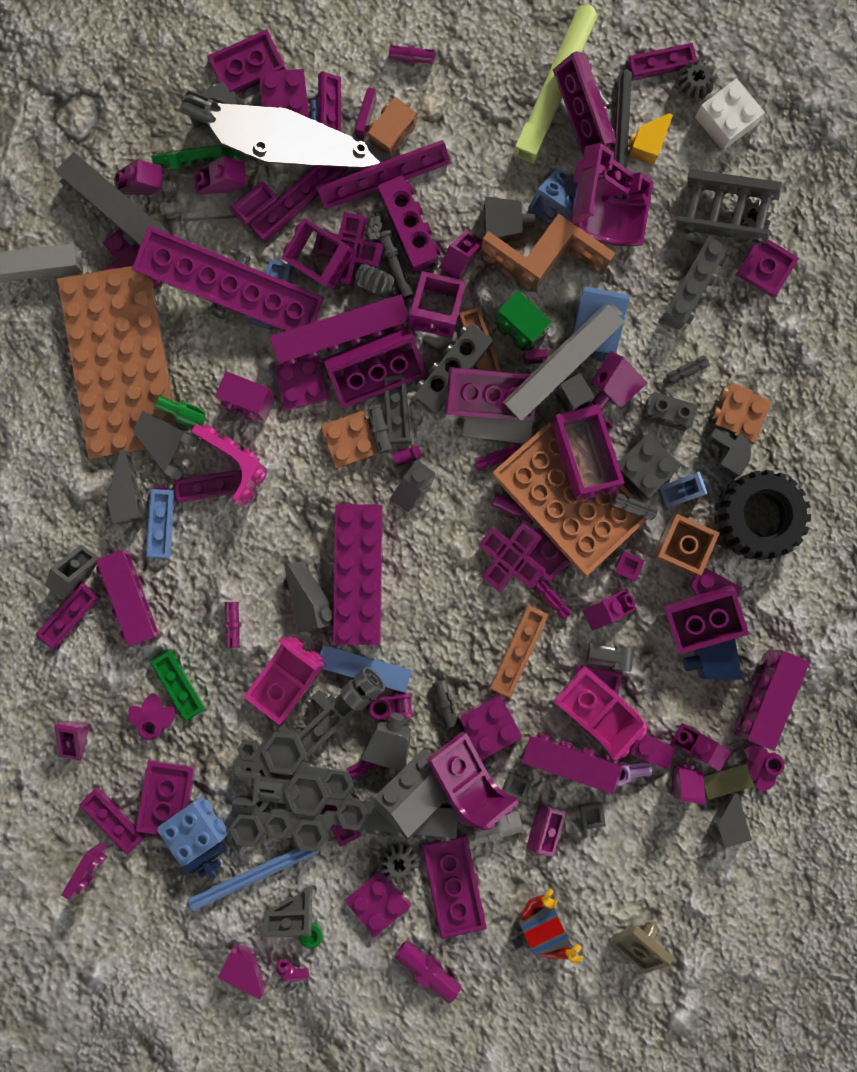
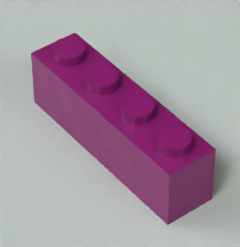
M122 549L96 559L98 564L96 571L106 585L104 592L107 599L111 600L113 604L112 614L116 622L120 623L122 629L120 635L123 642L127 643L128 647L159 637L158 628L129 551Z
M538 732L537 736L530 735L522 763L611 794L616 793L624 766L618 763L619 759L614 761L609 755H605V758L595 756L596 751L585 747L582 748V751L573 748V743L560 740L559 743L551 741V736Z

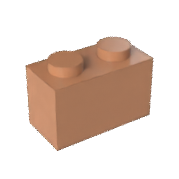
M394 98L391 103L385 104L378 120H374L368 128L369 142L392 156L416 125L417 113L397 98Z

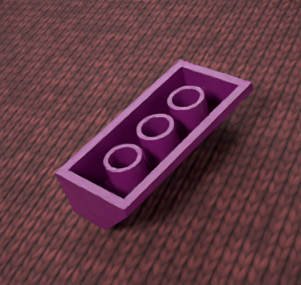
M573 52L553 69L584 156L585 146L602 143L609 148L617 142L615 132L607 116V109L603 105L600 96L599 86L595 82L592 73L591 63L588 61L586 53Z
M408 326L323 359L342 409L385 393L387 390L390 391L400 387L404 383L408 384L427 376L414 336ZM406 375L404 380L388 381V386L383 385V379L386 376Z

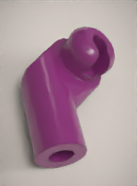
M280 959L277 962L276 970L286 982L309 980L308 968L296 969L287 959Z

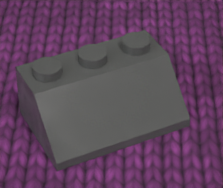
M423 749L374 797V808L407 840L448 799L427 761L431 754L426 749Z

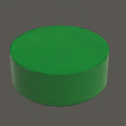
M312 922L311 936H299L301 945L308 949L319 946L323 938L322 928Z

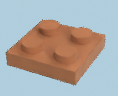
M364 411L321 425L336 469L379 455Z

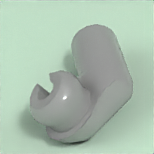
M426 332L422 341L437 350H444L450 344L454 345L456 343L457 334L454 332L453 338Z

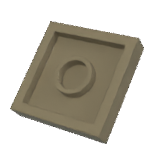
M650 921L645 923L643 930L636 925L614 934L609 941L611 945L644 973L670 966L674 959V956L655 941L660 928Z

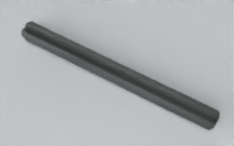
M624 69L618 75L615 131L617 143H615L614 160L627 169L632 72ZM624 195L614 196L615 199L625 200Z

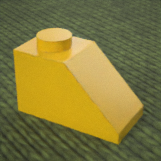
M668 113L640 126L637 134L632 133L628 147L631 148L629 157L654 165L673 114Z

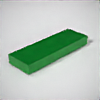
M172 650L167 651L150 662L185 722L207 709Z

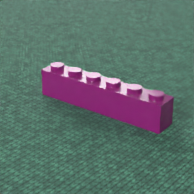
M401 294L272 335L269 338L278 363L283 362L284 366L296 363V358L305 355L306 359L318 356V351L325 348L330 352L340 349V344L347 341L349 345L361 342V337L370 334V337L374 338L383 335V330L390 327L392 331L405 327L404 323L409 322V317Z

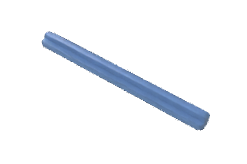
M299 847L190 897L188 899L189 907L191 910L203 907L313 856L319 850L313 852L299 850Z

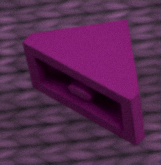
M68 720L56 723L54 729L58 756L81 761L90 725Z

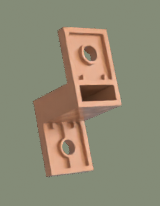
M559 213L527 257L489 231L483 237L481 248L482 257L489 264L495 263L506 276H513L519 280V284L526 290L531 289L534 292L537 291L566 250L569 251V254L574 259L582 260L588 264L587 266L591 271L599 272L602 275L608 269L615 252Z

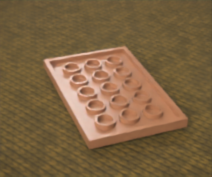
M550 422L491 473L494 479L584 577L588 576L647 520V518H644V515L639 516L624 510L623 507L620 509L612 505L613 498L618 493L625 495L627 499L629 497L635 499L623 485L618 488V492L605 495L604 492L598 493L596 498L583 501V498H574ZM566 427L567 437L583 486L589 487L602 483L603 478L595 454L570 427Z

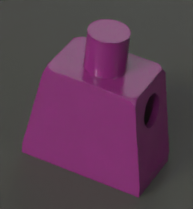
M611 351L592 380V385L599 391L592 400L593 405L599 404L601 410L609 402L618 407H623L646 386L647 382L625 357Z

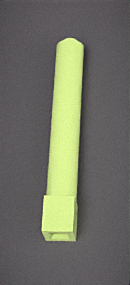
M585 4L577 7L531 115L525 123L515 146L514 156L532 164H535L562 99L553 69L571 53L583 51L598 16L591 5Z

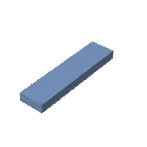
M323 645L320 654L323 657L322 662L326 664L323 669L354 678L364 667H368L379 675L385 687L406 693L412 670Z

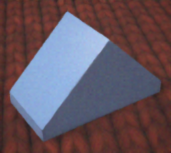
M700 472L660 487L667 508L707 494Z

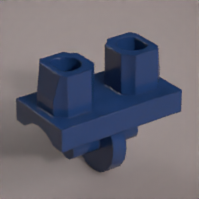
M216 844L182 867L184 875L187 873L193 874L203 867L198 872L201 878L205 875L212 879L218 875L216 868L222 864L219 859L214 862L211 861L227 851L225 844Z

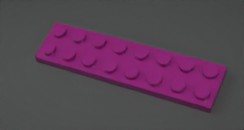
M149 225L132 268L134 272L284 332L316 322L324 297Z

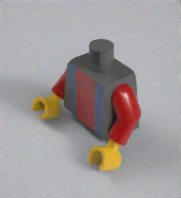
M549 889L545 895L529 899L521 911V917L518 919L522 931L510 936L515 949L518 950L529 944L534 956L539 955L543 958L570 960L572 963H579L584 956H578L575 952H579L582 947L579 944L574 945L572 948L569 947L571 943L554 908L559 898H550L554 891Z

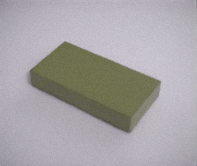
M746 762L721 769L720 772L715 771L703 775L704 788L709 800L754 787Z

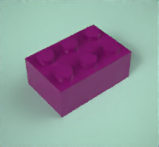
M732 585L664 605L679 654L749 635L735 588Z

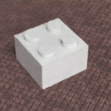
M736 78L704 102L695 118L719 148L724 151L754 128L765 112Z

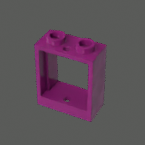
M304 218L296 226L295 235L291 242L287 243L284 247L281 259L333 290L356 250ZM313 231L338 246L321 276L296 261Z
M422 271L410 312L408 328L453 338L464 297L466 281ZM424 290L455 296L456 301L452 316L419 309Z

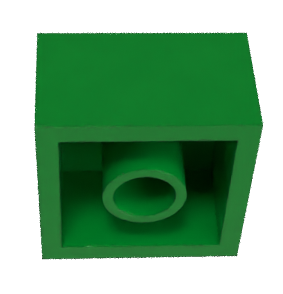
M517 290L498 310L496 327L502 334H508L513 338V343L518 349L527 351L532 350L547 334L551 321Z

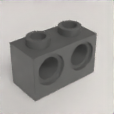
M571 373L558 385V389L555 392L565 412L585 408L594 398L581 373L576 376Z
M653 392L648 397L642 418L686 432L693 425L698 405Z

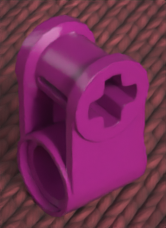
M399 693L391 696L377 697L370 703V713L374 718L380 720L390 719L391 713L402 714L404 718L414 717L415 713L412 712L411 697L413 694ZM402 700H404V711L402 709ZM377 702L386 704L387 710L383 714L375 713L373 706Z

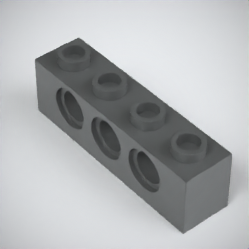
M472 323L469 327L464 326L457 335L458 341L454 346L450 344L443 352L445 357L440 363L435 362L428 372L431 375L426 381L421 380L414 389L416 392L415 398L436 415L446 403L449 376L446 366L449 363H456L459 368L474 369L493 345V339ZM470 345L473 351L470 355H463L460 353L461 347ZM437 380L444 383V388L439 392L432 390V384Z

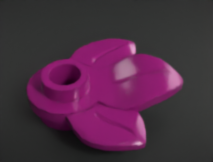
M151 693L144 700L141 707H129L128 717L130 722L138 727L139 735L143 739L154 740L161 734L162 729L172 724L176 711L174 706L163 708L161 699L155 693ZM148 724L154 726L153 732L147 730Z
M751 745L745 747L743 750L748 758L745 762L752 781H756L758 791L763 792L771 789L775 785L776 776L780 775L784 770L785 763L783 758L777 753H769L763 746ZM771 760L775 761V766L773 768H769L768 763Z

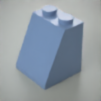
M584 286L577 302L571 336L605 304L615 305L623 314L621 318L625 320L630 295ZM623 324L590 356L604 362L611 351L617 353Z

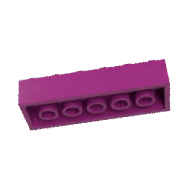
M335 504L333 645H381L382 505Z

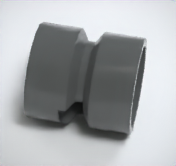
M364 667L355 675L354 680H350L341 688L340 692L344 701L352 709L360 712L371 703V699H375L385 690V685L376 672L368 667Z

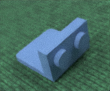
M203 796L161 824L157 829L181 866L189 864L228 835L224 822L217 818L211 803L204 799Z

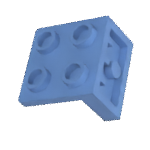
M556 169L538 188L528 209L549 224L553 222L558 213L571 222L577 187L573 183L574 179L568 173Z

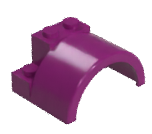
M602 143L585 146L583 160L577 161L573 183L577 187L571 222L600 243L614 246H642L653 180L642 172L632 173L613 159L614 152ZM624 195L627 200L615 199L614 196Z

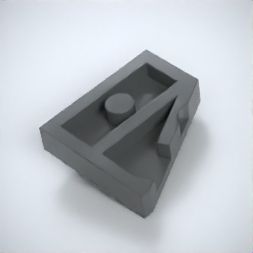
M306 887L296 896L289 897L282 901L280 905L264 912L263 937L311 936L313 888Z

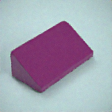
M539 803L528 839L527 849L536 854L554 857L567 811Z

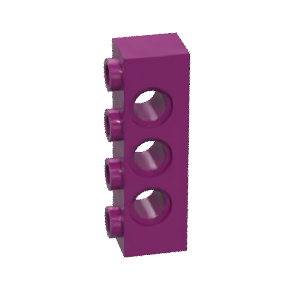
M401 175L378 185L379 196L413 274L437 265L439 255H441L440 249L436 242L432 243L430 226L428 222L424 223L421 218L423 211L420 203L414 202L412 197L414 190L410 181L406 182L404 176ZM399 201H405L407 205L404 207H399L396 205V203ZM407 221H414L416 225L414 227H407L405 223ZM416 241L425 243L421 248H417L413 244Z

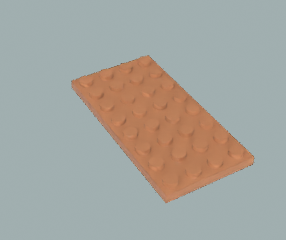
M133 266L57 278L88 459L119 455L120 450H126L130 453L147 450L133 432L143 410L178 428L177 422H174L172 415L154 409L159 394L172 401L173 397L152 278L132 271Z

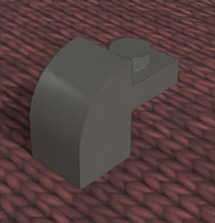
M715 428L705 439L724 451L715 467L733 479L738 478L742 475L750 461V444L741 433L732 439L727 431Z

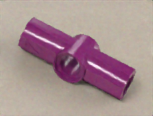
M408 939L401 944L395 953L394 958L412 972L413 977L420 985L427 989H432L448 1004L453 1002L462 989L461 985L443 970L442 965L431 955L426 956Z

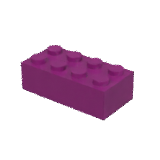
M768 649V652H765L761 658L760 665L762 667L759 674L757 673L752 680L753 689L751 694L747 695L744 700L743 708L745 709L743 714L735 722L734 729L736 731L734 735L775 751L810 662L783 650Z

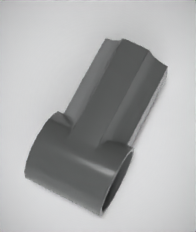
M589 643L586 663L631 672L635 649Z

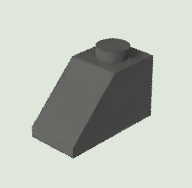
M416 460L403 477L390 500L409 513L436 477V473L419 460Z
M83 545L78 546L50 568L45 586L64 599L81 584L97 563L96 559H99V557Z
M734 792L725 795L712 819L714 828H711V832L715 842L727 848L752 841L739 794Z

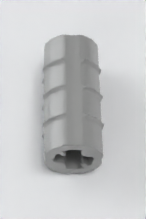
M518 811L504 815L492 829L481 830L474 827L479 844L491 842V840L498 838L502 839V837L524 831Z

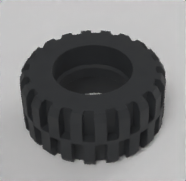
M758 470L741 476L728 484L727 489L722 491L719 496L721 500L715 506L718 515L714 516L715 523H719L720 526L717 532L720 533L719 536L723 535L725 538L723 543L727 547H733V552L737 555H744L745 558L751 560L781 557V555L792 552L794 550L793 547L799 546L803 542L801 537L807 535L809 531L806 523L811 522V514H807V509L811 508L810 502H805L803 498L806 495L803 488L799 490L796 488L798 483L794 479L787 480V475L781 472L774 474L773 470L762 472ZM763 494L769 497L779 509V527L769 537L757 536L745 523L744 506L753 495Z

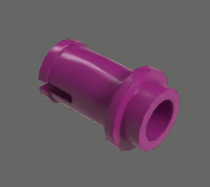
M411 445V448L392 454L397 467L423 458L418 445Z

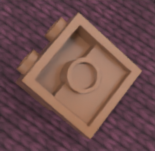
M732 382L721 390L719 395L721 403L719 408L716 407L711 415V420H713L711 428L723 429L733 437L741 433L749 443L755 444L772 401L755 395L753 390Z

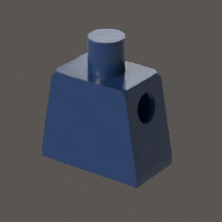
M735 639L694 650L695 656L683 658L685 671L697 670L698 676L701 679H742Z

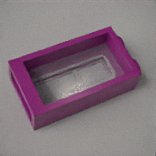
M599 404L555 415L550 423L574 498H583V501L596 498L598 493L604 492L605 495L618 492V488L624 484V479Z

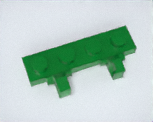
M219 144L155 153L151 157L153 164H160L162 168L174 170L181 169L180 163L183 165L195 164V159L204 158L205 162H212L222 156L231 159L239 158L241 152Z

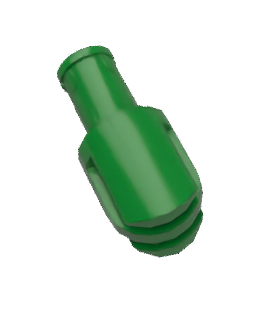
M159 394L154 409L172 415L174 422L193 429L196 424L201 427L204 426L206 416L204 410L184 400L177 403Z

